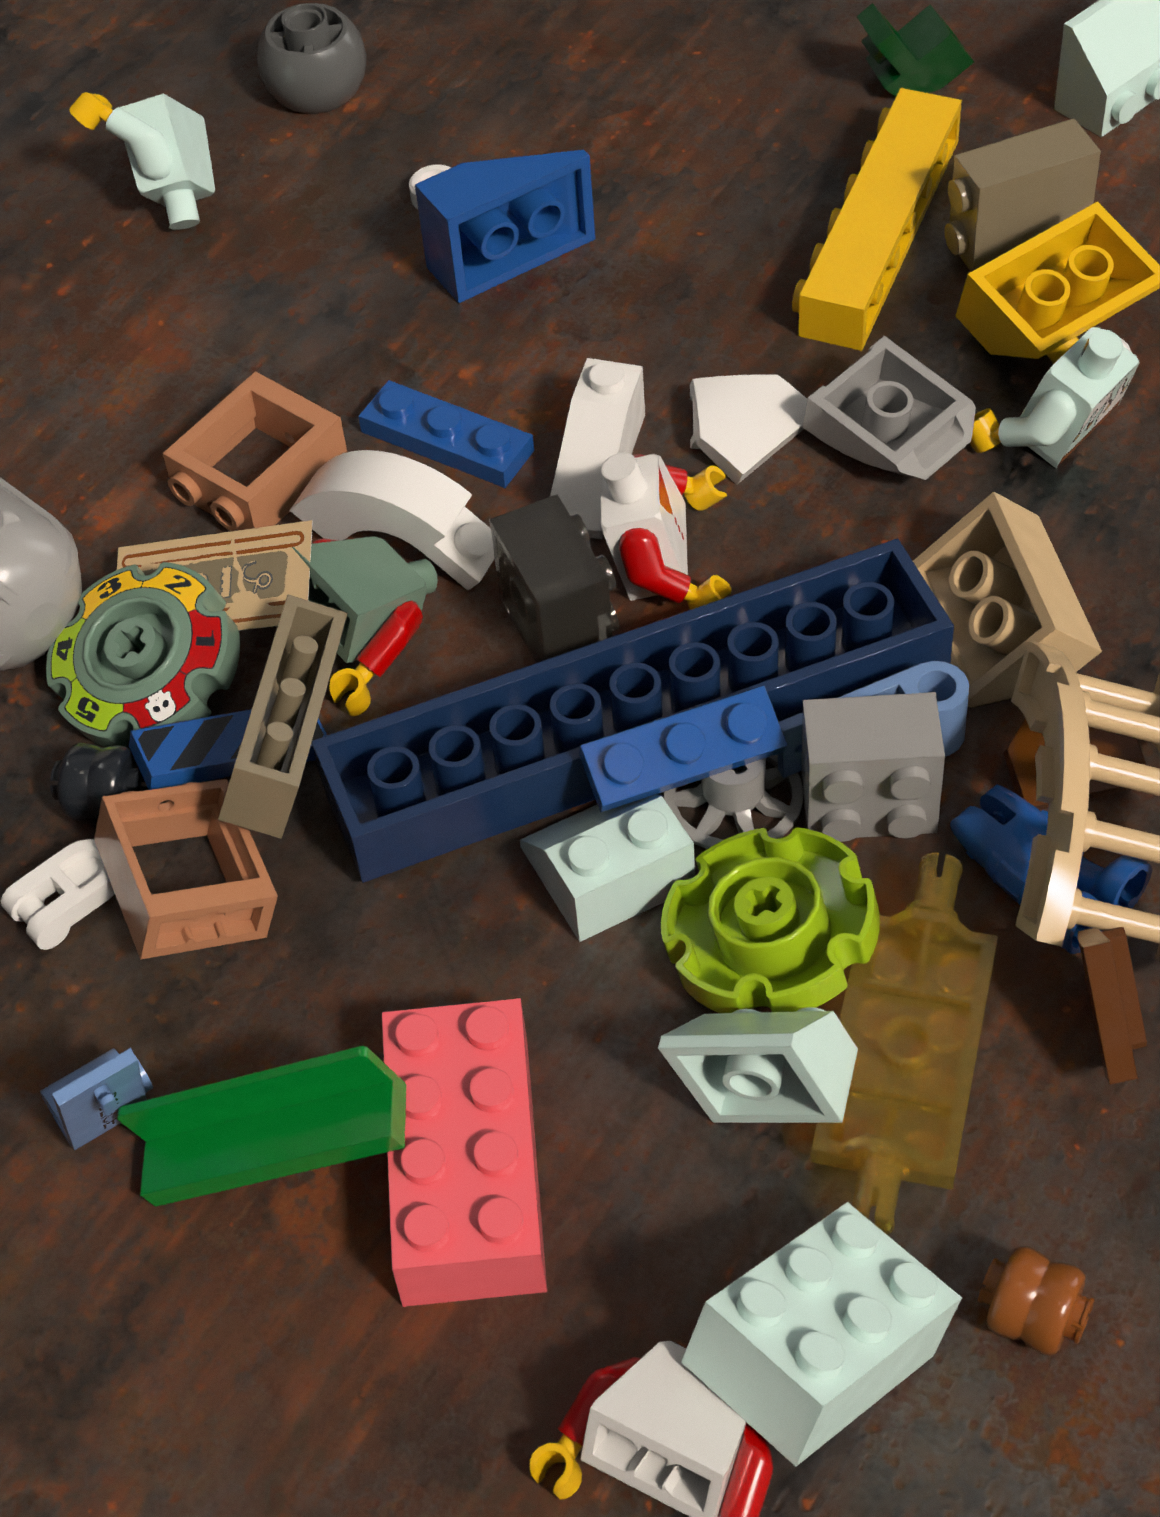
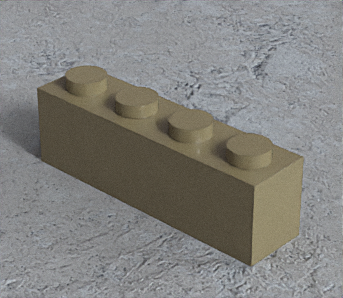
M289 594L287 595L218 820L282 839L300 785L348 613Z

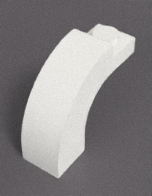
M351 451L332 458L317 470L290 509L302 521L313 520L312 529L325 539L345 540L356 532L367 530L396 536L420 550L467 590L480 583L505 543L503 538L465 507L472 494L461 485L418 461L382 451Z

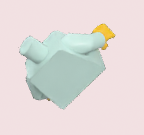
M88 92L82 93L71 105L70 113L90 130H94L103 119L106 122V130L125 142L137 189L142 196L165 207L169 228L180 230L198 225L200 219L195 200L212 196L215 192L204 117L165 94L117 107L113 110L111 103L104 96Z

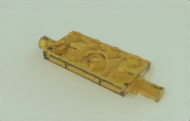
M929 853L921 858L914 901L909 903L904 911L891 917L880 915L879 936L869 962L851 965L840 1022L858 1048L845 1113L842 1123H817L811 1149L812 1163L858 1171L851 1205L867 1219H869L871 1207L875 1206V1225L887 1235L894 1230V1216L901 1180L953 1190L998 936L972 932L959 921L958 915L954 911V904L963 866L958 859L948 854L945 856L941 877H937L936 871L939 853Z

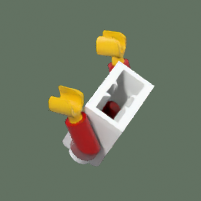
M626 452L612 455L602 465V531L631 601L659 595L678 604L686 600L690 610L724 599L731 593V586L728 582L717 575L711 576L699 587L691 583V576L688 575L686 504L682 495L684 493L688 503L700 511L713 506L727 497L725 492L718 491L714 487V485L725 479L724 472L717 466H709L695 476L688 477L685 469L664 464L659 455H632Z
M672 1341L657 1343L642 1358L632 1357L597 1369L589 1375L558 1427L563 1433L559 1442L547 1443L533 1452L530 1459V1473L539 1484L551 1465L558 1462L566 1463V1469L557 1480L553 1493L558 1499H567L578 1490L582 1481V1472L575 1460L582 1448L581 1461L689 1517H759L773 1474V1460L770 1443L681 1363L686 1348Z

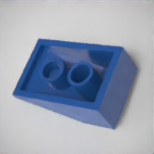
M585 150L466 162L415 184L426 267L458 303L596 239L590 155Z

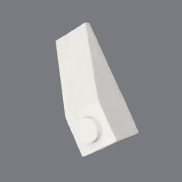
M591 358L586 359L570 404L545 518V530L602 539L601 469L606 459L614 454L623 452L632 454L645 417L643 366Z

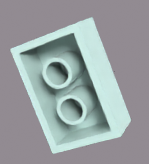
M847 1202L708 1299L703 1306L681 1363L796 1467L934 1356L962 1297Z

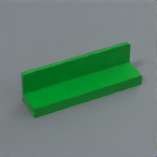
M359 1046L121 1106L118 1108L117 1120L145 1141L140 1196L157 1207L405 1148L407 1084L368 1047Z

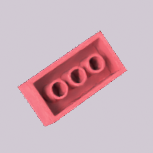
M521 998L382 1012L384 1063L407 1084L405 1148L388 1152L392 1271L402 1306L547 1292L528 1044Z

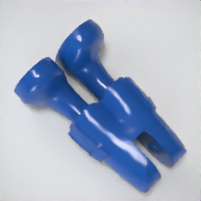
M996 784L981 796V809L975 806L967 807L951 821L950 828L960 844L967 850L966 854L971 859H975L985 869L993 883H996L1007 895L1021 905L1032 841L1038 834L1046 836L1048 811L1039 810L1016 793ZM1082 852L1076 888L1081 890L1082 897L1132 909L1150 881L1153 870L1152 866L1146 860L1122 855L1110 862L1105 868L1088 860L1083 856L1084 852ZM1076 924L1072 929H1066L1061 948L1070 954L1080 953L1077 937L1078 931L1091 929V927Z

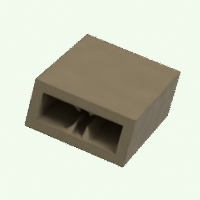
M1075 118L954 156L953 180L948 183V196L951 207L950 220L945 225V239L951 253L959 255L971 272L1094 203L1101 150Z

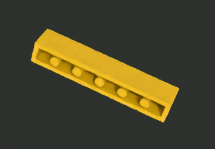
M900 88L892 107L883 108L878 122L877 137L875 141L868 140L864 147L861 170L859 174L852 173L848 179L844 195V205L842 209L834 208L831 214L825 244H816L810 262V274L807 280L800 279L796 285L792 300V311L799 313V337L855 350H863L958 144L962 100Z

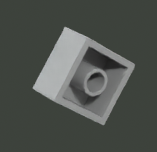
M936 692L803 700L801 781L806 829L821 832L840 842L860 837L895 836L898 838H912L920 834L938 832L945 753Z

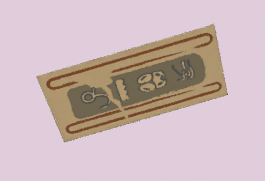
M313 520L118 547L117 570L136 564L145 575H150L163 562L185 566L202 575L226 601L223 611L234 621L239 630L278 626L288 594L305 600L309 598L310 568L292 547L310 562Z

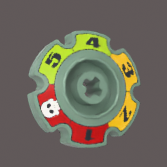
M169 562L161 563L154 573L145 575L134 564L104 576L82 593L78 602L80 606L78 615L66 625L49 647L47 654V683L64 700L58 707L62 716L86 738L102 747H126L130 740V732L133 730L209 717L211 715V710L207 707L209 696L216 690L229 689L234 679L240 655V635L238 626L223 611L226 601L202 575L185 566Z

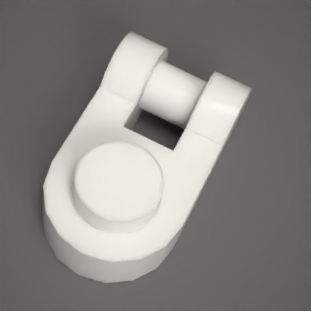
M87 839L76 841L66 846L13 883L2 895L1 906L15 921H24L27 924V935L40 949L47 950L59 945L68 935L71 926L108 901L115 893L95 841ZM56 891L61 895L47 906L44 905L45 899Z

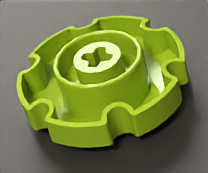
M765 828L754 829L739 833L713 845L696 857L695 860L699 873L691 879L675 881L669 890L663 906L661 917L662 940L670 962L676 964L675 966L683 988L699 1003L718 1013H733L739 1009H753L760 1006L769 1007L772 1012H797L801 1008H816L828 1002L847 988L848 984L844 974L846 967L856 963L866 964L869 962L876 947L880 931L879 907L872 881L869 878H862L856 854L831 836L805 828H794L788 836L783 838L769 837Z

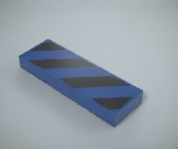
M252 709L131 731L129 748L148 789L181 786L190 782L199 783L230 777ZM319 718L312 741L327 736ZM312 742L306 762L316 760Z

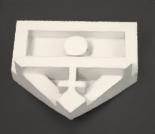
M779 375L715 376L695 378L690 383V400H693L691 448H700L736 485L804 430L803 421L807 398Z

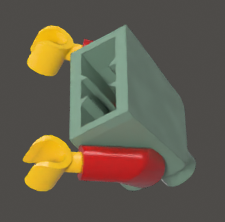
M375 536L347 540L318 539L311 543L310 562L294 547L292 548L310 568L308 601L348 613L337 654L346 663L358 660L360 664L356 669L345 668L334 673L330 679L329 690L334 703L339 702L348 691L355 690L349 695L346 701V708L349 715L358 716L365 712L370 705L371 697L366 684L374 674L380 678L420 628L423 619L422 608L425 596L436 590L438 582L437 573L432 563L427 559H419L407 563L384 539Z

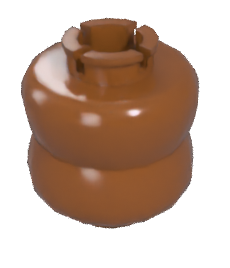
M1020 1246L1014 1249L1007 1263L1000 1261L997 1257L993 1259L983 1281L986 1287L981 1288L978 1303L982 1304L983 1302L990 1305L987 1315V1326L994 1334L1009 1339H1021L1036 1352L1052 1356L1059 1351L1065 1338L1074 1341V1344L1078 1345L1087 1325L1088 1314L1092 1311L1095 1298L1091 1297L1090 1299L1082 1295L1086 1276L1080 1268L1068 1263L1051 1262L1034 1248Z

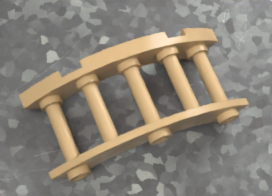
M1028 640L1011 702L1022 711L1030 730L1043 734L1045 746L1040 745L1035 754L1036 800L1049 803L1046 836L1038 834L1032 841L1028 873L1015 926L1036 941L1061 947L1066 929H1072L1076 924L1104 931L1124 927L1126 936L1158 943L1159 946L1155 959L1160 962V915L1082 897L1081 890L1076 888L1082 852H1086L1089 847L1160 864V835L1096 820L1094 812L1088 811L1090 780L1160 796L1159 768L1099 754L1097 747L1091 745L1089 740V727L1152 742L1160 753V673L1153 693L1078 674L1071 661L1062 651L1050 645Z

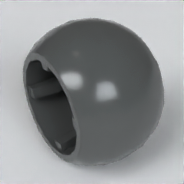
M297 4L277 13L263 29L257 47L258 72L267 91L282 106L304 114L325 113L343 106L358 91L366 70V50L361 33L344 13L326 4Z

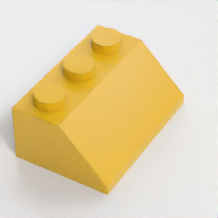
M1097 201L968 273L955 316L990 354L1039 359L1089 330L1091 327L1096 326L1160 289V265Z

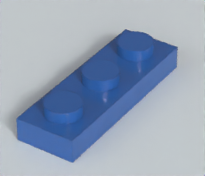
M390 380L387 381L358 416L362 433L503 488L508 486L535 451L532 434Z
M761 686L580 745L578 753L601 813L783 753L788 745L766 688Z

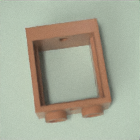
M255 371L162 454L169 475L168 485L174 496L187 506L195 505L208 512L223 527L234 531L236 529L245 530L276 525L290 512V509L317 470L332 458L347 453L341 417ZM257 428L290 448L246 487L214 469L213 466Z
M227 779L202 783L190 782L181 786L138 792L127 791L117 795L102 797L94 841L140 960L267 938L278 895L249 829L218 820L229 785ZM207 835L227 883L151 895L132 847Z

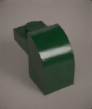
M873 3L856 16L868 33L861 40L870 53L865 59L884 88L897 96L900 88L924 93L940 90L974 63V60L958 37L931 4L899 31L892 26Z

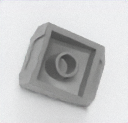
M883 336L869 348L867 354L826 387L824 385L807 398L803 428L841 453L865 464L900 475L926 480L971 442L976 407L971 399L886 336Z

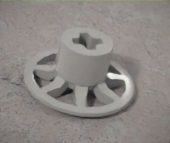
M778 754L701 779V784L695 788L676 792L677 788L664 791V800L693 843L706 849L723 841L709 835L720 826L725 815H732L738 832L743 833L754 830L750 811L756 807L766 816L782 819L774 828L767 831L768 836L771 838H782L798 820L803 806V786L798 773L783 778L778 770ZM766 761L776 768L766 770ZM786 779L792 793L790 806L771 797L765 789H771ZM706 802L709 803L706 814L697 829L692 827L682 817L677 807L695 808Z

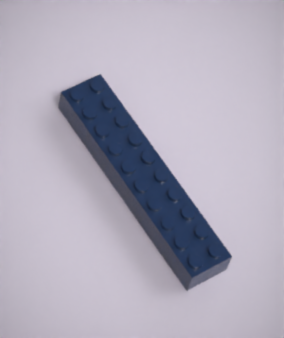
M897 538L313 740L312 746L322 787L361 881L364 883L596 800L578 753L580 745L761 686H765L778 722L802 713L803 700L838 698L921 663L930 661L951 663L954 624Z

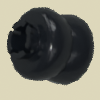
M87 743L74 744L66 751L62 760L55 762L50 781H58L57 785H50L52 797L54 800H59L64 814L69 819L76 821L98 819L103 796L117 795L127 791L149 790L147 786H141L142 782H145L130 748L124 746L101 748Z

